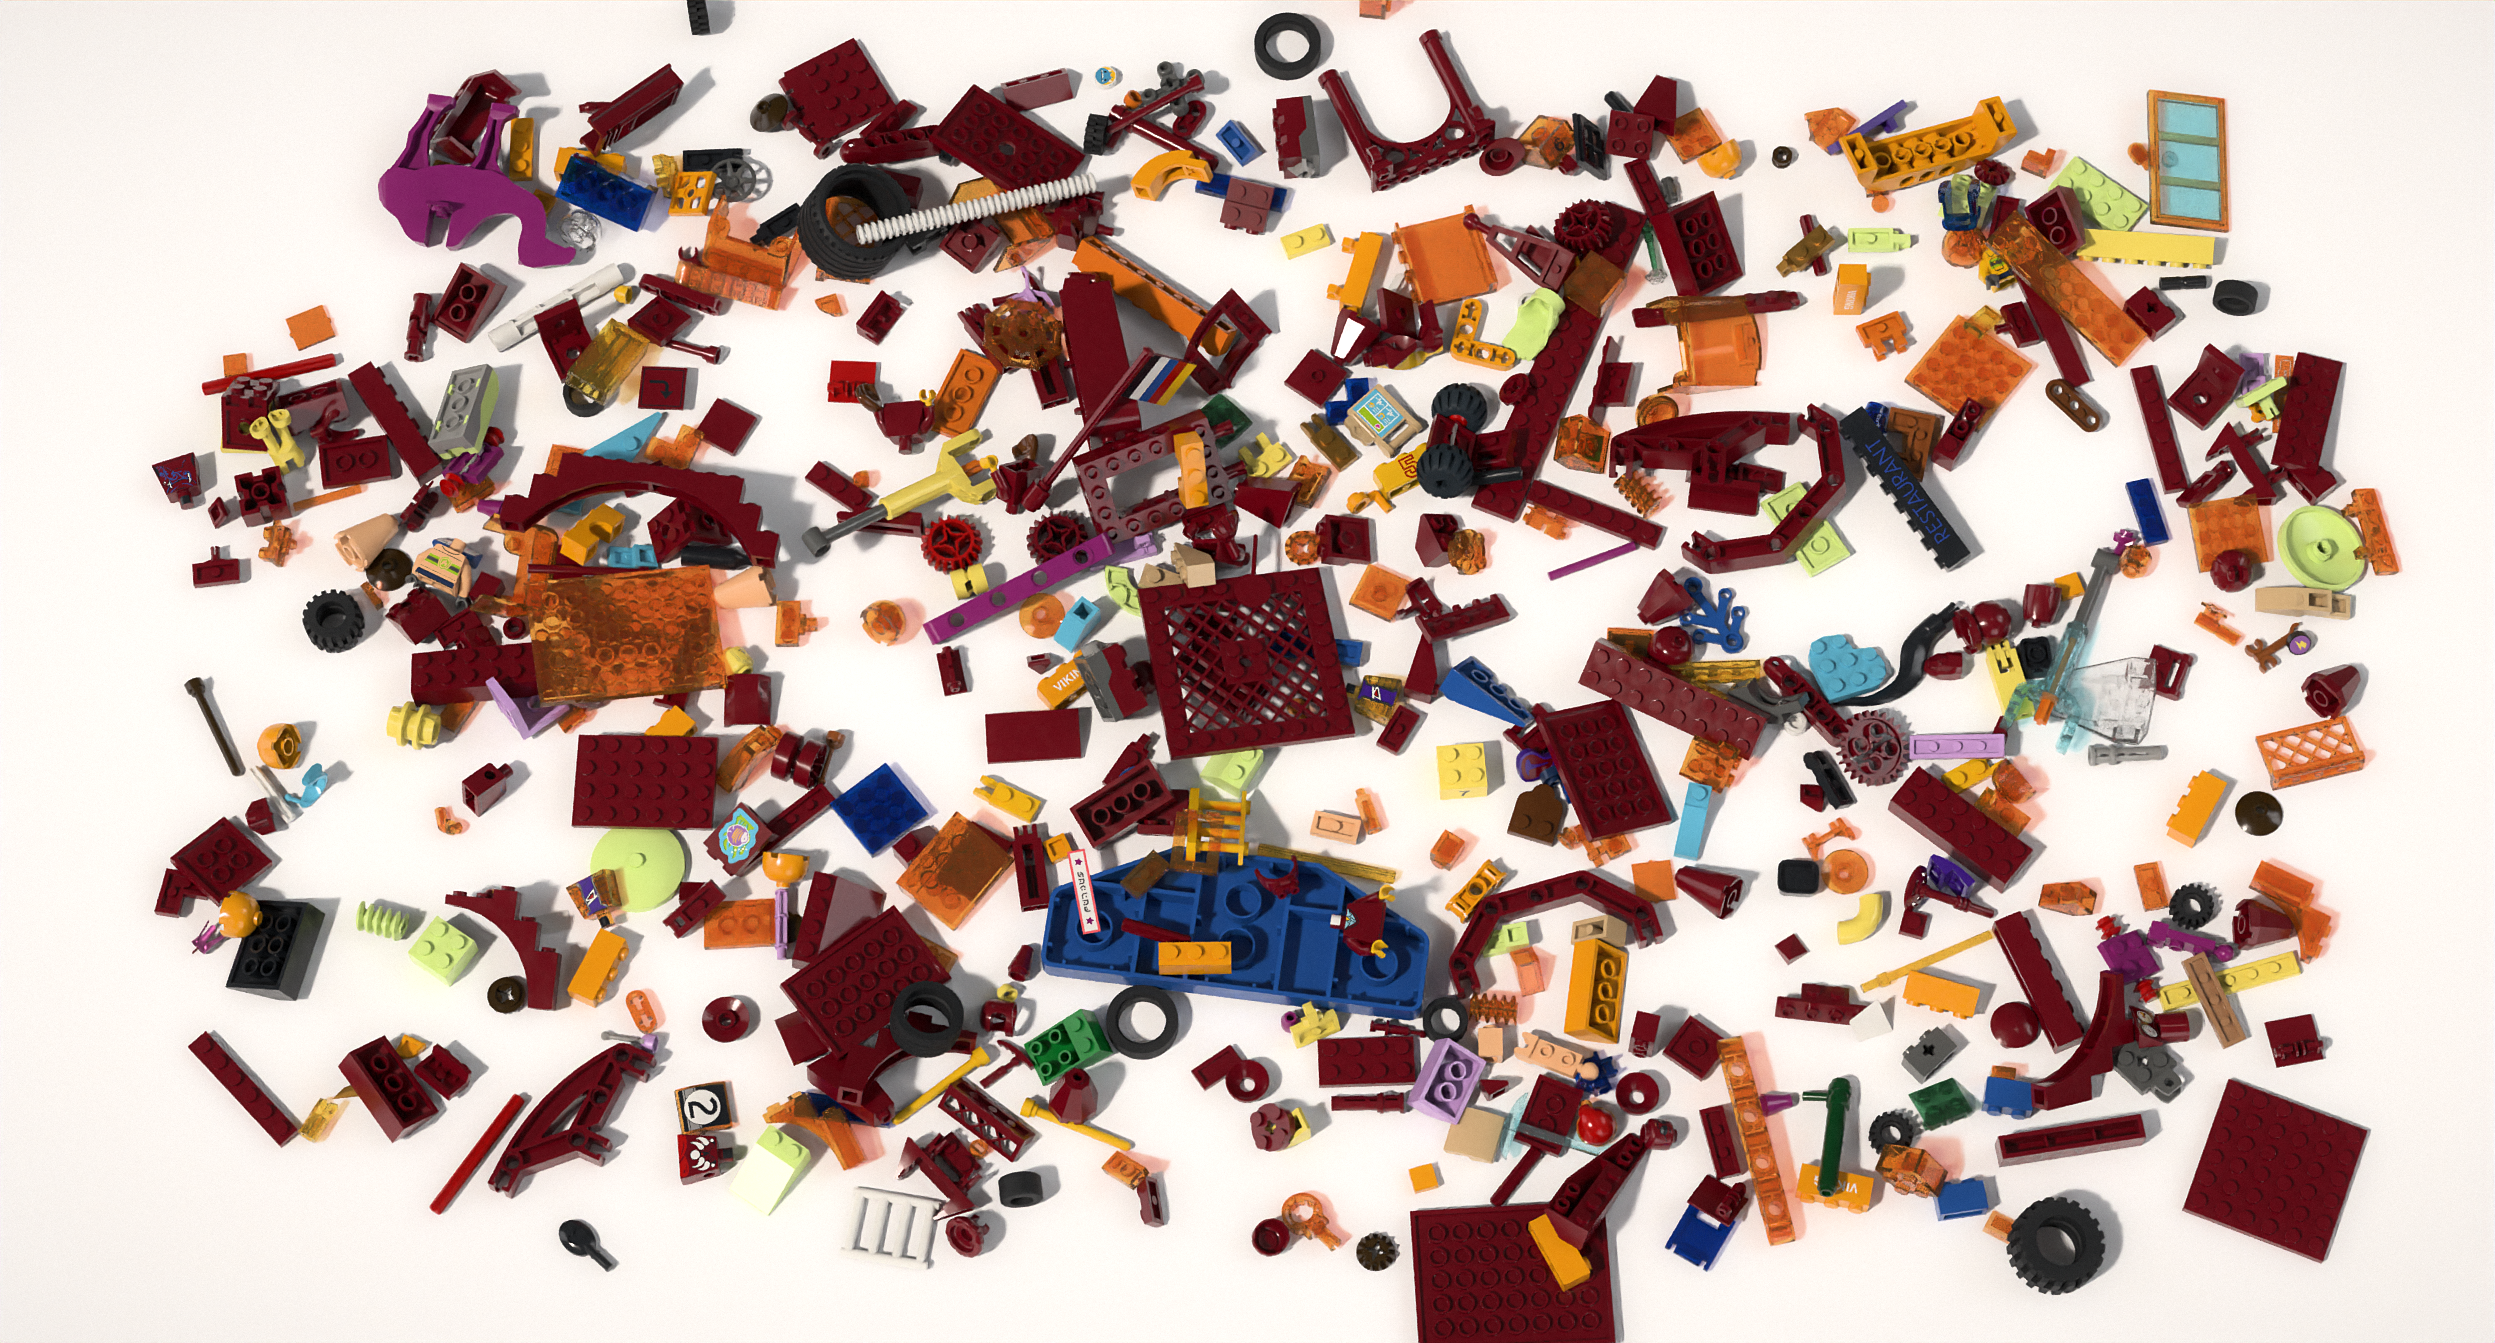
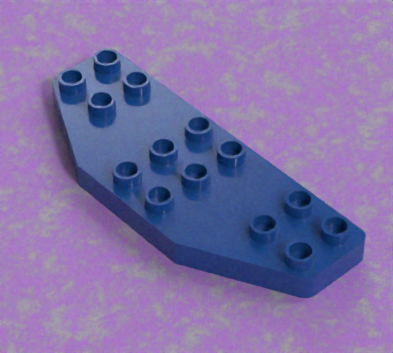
M1176 846L1090 875L1101 931L1084 935L1073 881L1056 887L1050 895L1041 950L1043 970L1050 976L1128 986L1149 985L1161 990L1302 1007L1303 1004L1311 1001L1314 1009H1334L1336 1012L1409 1021L1418 1018L1422 1011L1429 956V938L1427 934L1386 907L1382 941L1388 945V948L1381 949L1386 956L1380 958L1377 955H1357L1343 942L1344 930L1330 928L1332 914L1346 916L1347 904L1353 903L1354 900L1368 894L1320 863L1297 860L1299 867L1298 887L1300 891L1295 895L1290 893L1281 900L1277 895L1263 887L1255 876L1254 870L1258 868L1261 875L1269 879L1282 878L1292 871L1294 864L1291 860L1248 854V856H1243V865H1238V853L1200 851V853H1195V862H1185L1186 847ZM1125 918L1137 920L1191 937V942H1231L1232 974L1159 975V942L1122 931V922Z

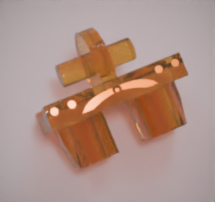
M274 520L273 526L264 527L263 538L269 544L268 547H261L259 549L258 557L264 562H271L277 568L283 567L285 557L289 555V550L296 549L298 542L292 539L293 533L291 529L282 525L280 520Z

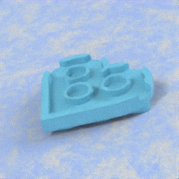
M1840 634L1823 636L1811 643L1808 655L1809 666L1828 704L1872 692L1879 688L1885 678V663L1874 648L1853 649L1845 637Z

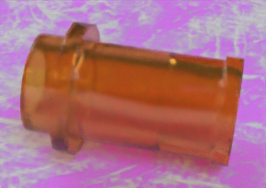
M580 706L577 708L573 707L571 713L557 722L565 734L579 723L586 722L585 719L588 716Z

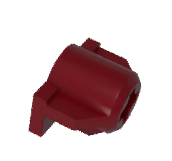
M267 798L252 801L245 813L249 829L260 835L277 831L273 818L274 813L271 812Z

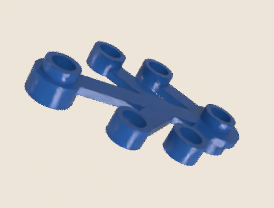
M1696 577L1686 579L1684 589L1695 599L1707 617L1694 615L1689 612L1680 616V624L1684 627L1694 624L1714 628L1720 634H1709L1702 629H1697L1693 632L1692 636L1694 643L1702 645L1707 642L1721 645L1722 649L1729 654L1740 652L1744 645L1743 637L1739 634L1741 621L1745 617L1744 608L1741 606L1732 608L1730 631L1724 624L1727 606L1732 598L1731 590L1728 588L1719 590V603L1716 613L1702 593L1703 585L1701 580ZM1695 587L1697 590L1691 592L1688 588ZM1726 593L1729 597L1726 599L1722 598L1721 594ZM1739 611L1742 615L1739 617L1735 616L1734 612ZM1688 616L1691 620L1684 621L1682 618ZM1701 634L1704 638L1699 640L1695 636ZM1734 641L1736 645L1730 646L1728 645V642Z

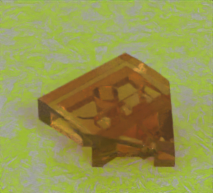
M1839 107L1804 114L1810 133L1809 141H1813L1830 156L1831 154L1827 147L1838 141L1840 137L1847 135L1856 122L1855 118Z

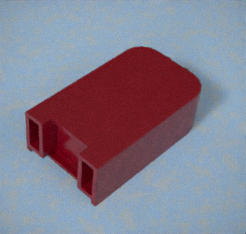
M1110 280L1059 290L1063 334L1069 361L1063 364L1065 369L1072 370L1080 406L1074 409V414L1082 415L1084 426L1130 368ZM1123 396L1119 397L1087 438L1089 451L1142 431L1137 400Z

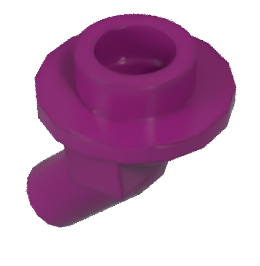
M2122 528L2119 532L2115 531L2113 540L2118 542L2112 553L2121 556L2127 546L2133 547L2137 539L2133 537L2134 532Z

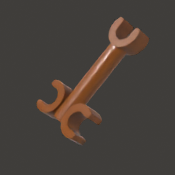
M2299 623L2292 624L2286 635L2264 649L2262 641L2258 638L2254 641L2257 647L2256 650L2251 649L2249 645L2245 646V653L2259 663L2258 668L2261 673L2266 674L2268 670L2264 663H2270L2273 668L2276 667L2277 660L2270 655L2286 646L2288 636L2299 627Z

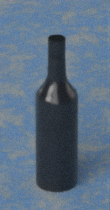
M688 544L681 550V566L732 571L747 565L753 566L748 556L737 548Z

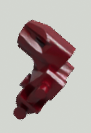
M1089 191V194L1083 193L1081 196L1076 194L1077 196H1069L1068 199L1062 197L1060 205L1055 208L1054 213H1040L1038 211L1037 219L1051 224L1052 234L1056 236L1058 248L1076 252L1084 238L1089 236L1097 238V235L1113 237L1115 228L1099 223L1100 215L1104 213L1103 200L1105 191H1096L1094 193Z

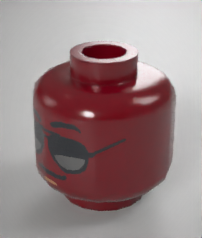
M1651 1118L1641 1126L1640 1141L1649 1150L1666 1151L1677 1141V1129H1674L1670 1120Z

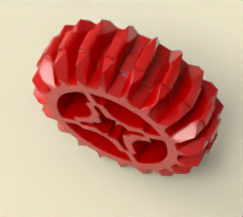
M948 514L946 520L939 516V523L931 521V528L925 527L926 535L921 537L923 542L920 545L921 551H923V558L928 560V565L930 567L935 565L934 569L936 572L942 568L945 575L949 570L954 571L962 568L966 571L965 566L973 565L972 561L978 562V554H982L983 551L981 547L983 539L980 538V530H976V524L974 522L969 524L967 517L961 521L959 515L952 519L951 515ZM943 534L944 538L934 546L936 539ZM948 539L950 540L951 543H954V545H955V550H954L953 546H950V543L948 542ZM970 543L967 551L960 555V551Z

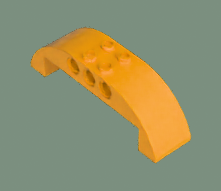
M1999 96L1980 100L1972 116L1870 143H1865L1861 133L1858 132L1840 137L1839 144L1858 182L1863 187L1874 191H1888L1920 184L1965 170L2000 150L2016 136L2018 131Z

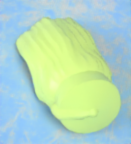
M1540 287L1530 299L1518 308L1516 323L1502 341V345L1511 350L1516 359L1529 362L1544 349L1549 336L1559 322V315L1565 310V304L1561 297L1547 288Z

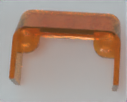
M983 176L958 183L948 204L950 206L953 203L959 205V202L966 203L967 200L972 202L975 198L979 200L980 197H984L985 199L988 195L993 197L994 194L999 196L1001 192L1006 194L1007 191ZM1022 206L1019 210L1017 208L1014 211L1009 209L1006 213L1002 211L1001 214H997L996 212L991 216L1012 244L1005 246L993 271L998 273L1023 265L1052 240L1055 229L1043 212L1040 213L1031 206H1028V208Z
M721 194L708 222L702 254L703 265L710 271L770 291H782L787 286L803 250L798 240L797 229L792 239L785 236L775 238L771 242L769 249L729 236L728 234L731 229L730 222L727 219L729 208L726 195Z
M494 513L483 524L482 529L503 534L505 550L512 555L519 556L513 597L501 595L497 598L481 594L470 605V610L501 618L541 615L549 606L554 574L527 573V564L555 565L559 536L554 529L535 524L525 533L502 530L499 521L500 514Z

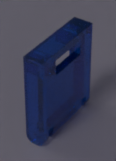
M1689 1204L1664 1248L1669 1251L1673 1244L1676 1245L1673 1251L1675 1255L1698 1268L1702 1261L1706 1262L1703 1270L1708 1272L1734 1228L1736 1221H1733L1729 1227L1720 1223L1717 1230L1698 1219L1697 1217L1701 1210Z

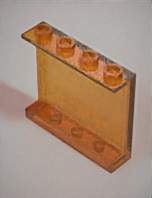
M1473 204L1464 206L1463 213L1402 228L1399 227L1398 222L1395 223L1394 232H1391L1394 245H1398V260L1400 265L1404 264L1406 270L1404 271V278L1406 284L1411 285V300L1413 304H1417V307L1430 299H1433L1434 307L1497 292L1498 279L1482 232L1477 229L1474 231L1467 230L1463 225L1464 216L1468 213H1475Z

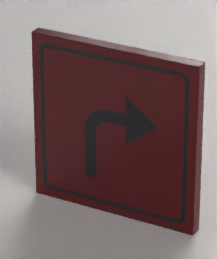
M642 366L638 409L683 411L688 369Z

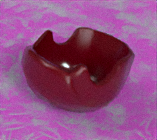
M1138 660L1131 665L1138 676L1135 682L1138 688L1142 686L1147 694H1152L1156 686L1150 660Z
M1275 1218L1261 1221L1251 1235L1254 1249L1266 1257L1279 1255L1285 1250L1290 1241L1288 1227L1283 1221Z

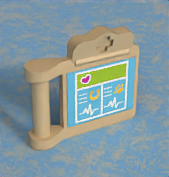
M1380 384L1373 387L1347 411L1348 417L1344 420V425L1349 429L1352 438L1359 440L1364 446H1369L1374 442L1388 458H1391L1395 454L1394 451L1414 433L1418 434L1423 429L1421 424ZM1406 421L1408 427L1389 444L1383 441L1399 425Z

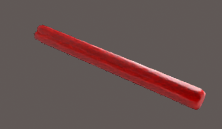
M333 353L211 380L202 383V391L206 396L224 392L235 378L242 376L249 377L250 380H260L262 378L277 380L336 366V358Z
M518 1094L512 1095L430 1204L429 1208L432 1212L440 1215L523 1106L525 1101Z

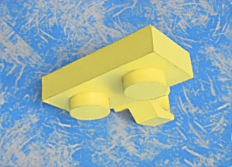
M1311 1001L1302 1005L1305 1017L1300 1018L1301 1022L1289 1027L1297 1049L1313 1043L1317 1039H1322L1341 1031L1334 1009L1324 1013L1321 1010L1316 1012Z

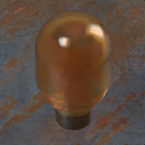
M2139 142L2129 145L2127 154L2133 163L2137 166L2141 165L2145 171L2150 170L2153 165L2148 160L2150 155L2146 148Z

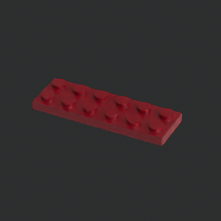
M2302 352L2297 353L2270 464L2316 475L2343 362Z

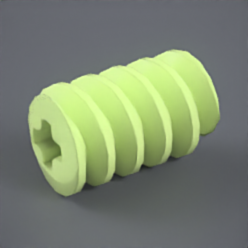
M361 901L356 914V928L358 931L365 930L369 934L374 932L376 936L383 934L385 938L390 939L392 937L394 941H399L403 937L409 924L408 913L402 919L401 911H397L395 916H392L391 908L384 914L383 906H379L377 911H374V903H371L367 909L365 908L366 902Z

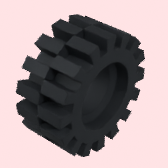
M686 0L692 35L710 33L706 1Z
M1089 114L1083 142L1084 153L1103 155L1108 135L1106 132V127L1109 124L1108 116Z
M2190 883L2188 887L2185 884L2181 886V889L2178 888L2175 891L2168 908H2170L2169 915H2173L2172 921H2178L2177 926L2185 925L2186 930H2189L2190 927H2193V930H2197L2199 926L2202 928L2205 923H2208L2214 911V902H2212V894L2208 896L2209 891L2207 889L2203 891L2201 890V885L2198 884L2196 888L2194 883ZM2187 899L2196 900L2200 905V912L2194 915L2186 913L2182 906L2183 902Z
M1886 1111L1883 1112L1882 1116L1878 1115L1875 1121L1873 1120L1868 1139L1871 1141V1148L1876 1149L1875 1153L1878 1155L1882 1153L1885 1158L1888 1155L1891 1158H1895L1896 1155L1900 1157L1904 1152L1908 1151L1914 1137V1132H1912L1913 1125L1909 1124L1910 1120L1907 1117L1904 1119L1901 1113L1895 1115V1111H1891L1890 1114H1887ZM1886 1127H1895L1900 1132V1139L1895 1143H1889L1883 1139L1882 1130Z

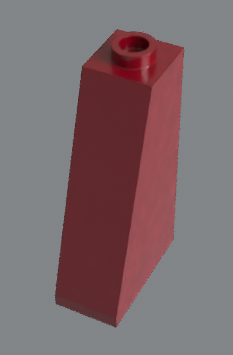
M829 1053L806 1066L807 1080L836 1102L847 1055L837 1062L834 1056ZM877 1081L867 1091L861 1107L838 1102L874 1128L888 1123L895 1117L894 1102Z

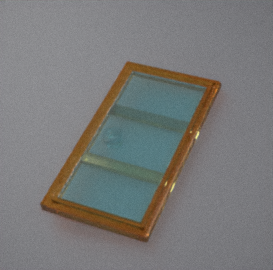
M2149 89L2146 97L2150 224L2228 233L2229 205L2225 99Z

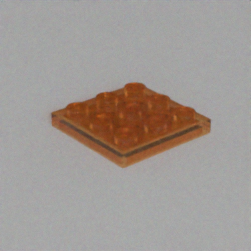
M2256 493L2188 504L2186 506L2199 574L2210 572L2212 561L2215 560V557L2228 549H2237L2244 552L2250 558L2252 565L2269 561Z

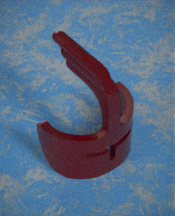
M1419 577L1405 586L1411 606L1407 609L1397 610L1393 617L1396 621H1399L1416 611L1424 619H1429L1433 617L1434 610L1443 612L1445 608L1434 596L1425 579ZM1415 592L1417 593V595L1419 596V598H1420L1421 601H1423V600L1426 599V598L1428 599V600H1427L1426 602H1424L1423 604H1424L1425 607L1429 610V612H1427V611L1424 609V607L1421 605V603L1419 602V600L1417 599V597H1416V595H1415Z

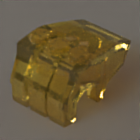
M661 153L653 155L654 173L659 176V178H656L657 187L662 188L664 198L672 199L679 172L677 161H675L674 156Z

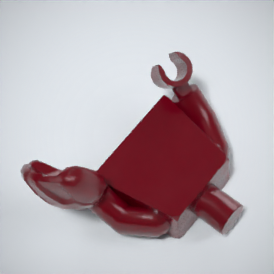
M1231 510L1229 513H1226L1215 524V527L1211 529L1217 539H1201V537H1197L1196 534L1200 529L1195 523H1187L1182 531L1186 538L1192 540L1193 549L1209 554L1216 567L1242 568L1250 561V554L1245 552V544L1237 543L1234 539L1239 523L1237 510Z

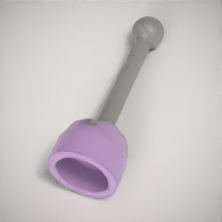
M608 1031L601 1033V1039L604 1041L613 1039L637 1043L643 1051L655 1054L658 1047L659 1038L656 1034H645L641 1039L612 1035Z

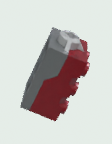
M1312 96L1276 99V108H1272L1273 132H1275L1276 152H1278L1279 171H1283L1284 179L1319 176L1320 153Z
M1094 640L1082 646L1081 651L1083 654L1073 659L1103 722H1118L1148 706L1146 701L1148 699L1147 693L1142 686L1138 688L1135 679L1138 678L1133 666L1128 667L1125 661L1127 652L1122 645H1119L1118 642L1104 643Z

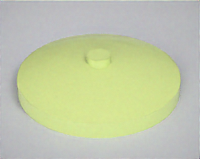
M2304 506L2293 511L2282 522L2277 536L2279 554L2287 570L2300 583L2309 588L2332 590V593L2347 589L2359 578L2365 563L2364 548L2358 533L2344 517L2325 507Z
M611 829L597 843L590 862L591 875H595V873L599 875L593 878V881L601 879L602 876H607L609 873L612 874L605 877V879L595 882L602 899L610 901L607 903L613 907H618L617 909L632 913L651 911L667 903L679 890L686 868L682 847L669 830Z

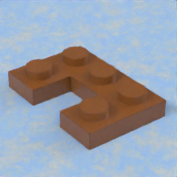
M1891 407L1886 431L1908 435L1905 453L1897 452V454L1917 481L1922 482L1936 416Z

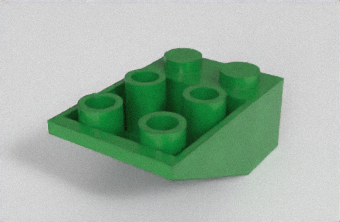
M1079 1009L1024 1044L1043 1086L1058 1081L1073 1068L1086 1069L1113 1053L1094 1011Z

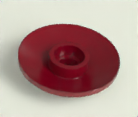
M720 997L713 1000L706 1006L702 1015V1026L705 1033L712 1040L720 1043H730L738 1040L745 1034L750 1023L747 1007L734 997ZM726 1019L731 1020L728 1026L722 1024Z

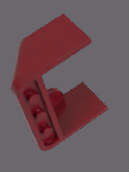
M496 69L469 76L453 97L457 100L456 108L442 115L431 136L430 150L461 165L474 162L477 156L474 153L475 147L473 144L488 122L491 104L509 105L510 97L520 95L522 90Z

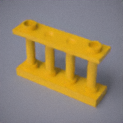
M1190 787L1185 862H1195V853L1212 851L1238 853V865H1243V856H1248L1249 842H1244L1245 816L1250 815L1251 801L1246 800L1247 791H1242L1241 802L1210 801L1199 797L1200 788ZM1203 810L1241 812L1240 816L1203 814ZM1202 823L1239 825L1240 830L1204 828ZM1201 837L1239 839V844L1201 841Z

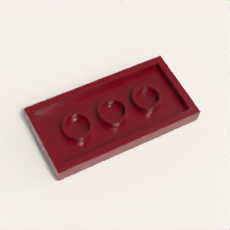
M1413 1036L1317 1039L1319 1088L1415 1084Z

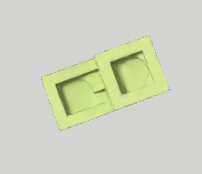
M1526 921L1502 925V929L1495 930L1483 951V957H1494L1528 946L1529 939Z

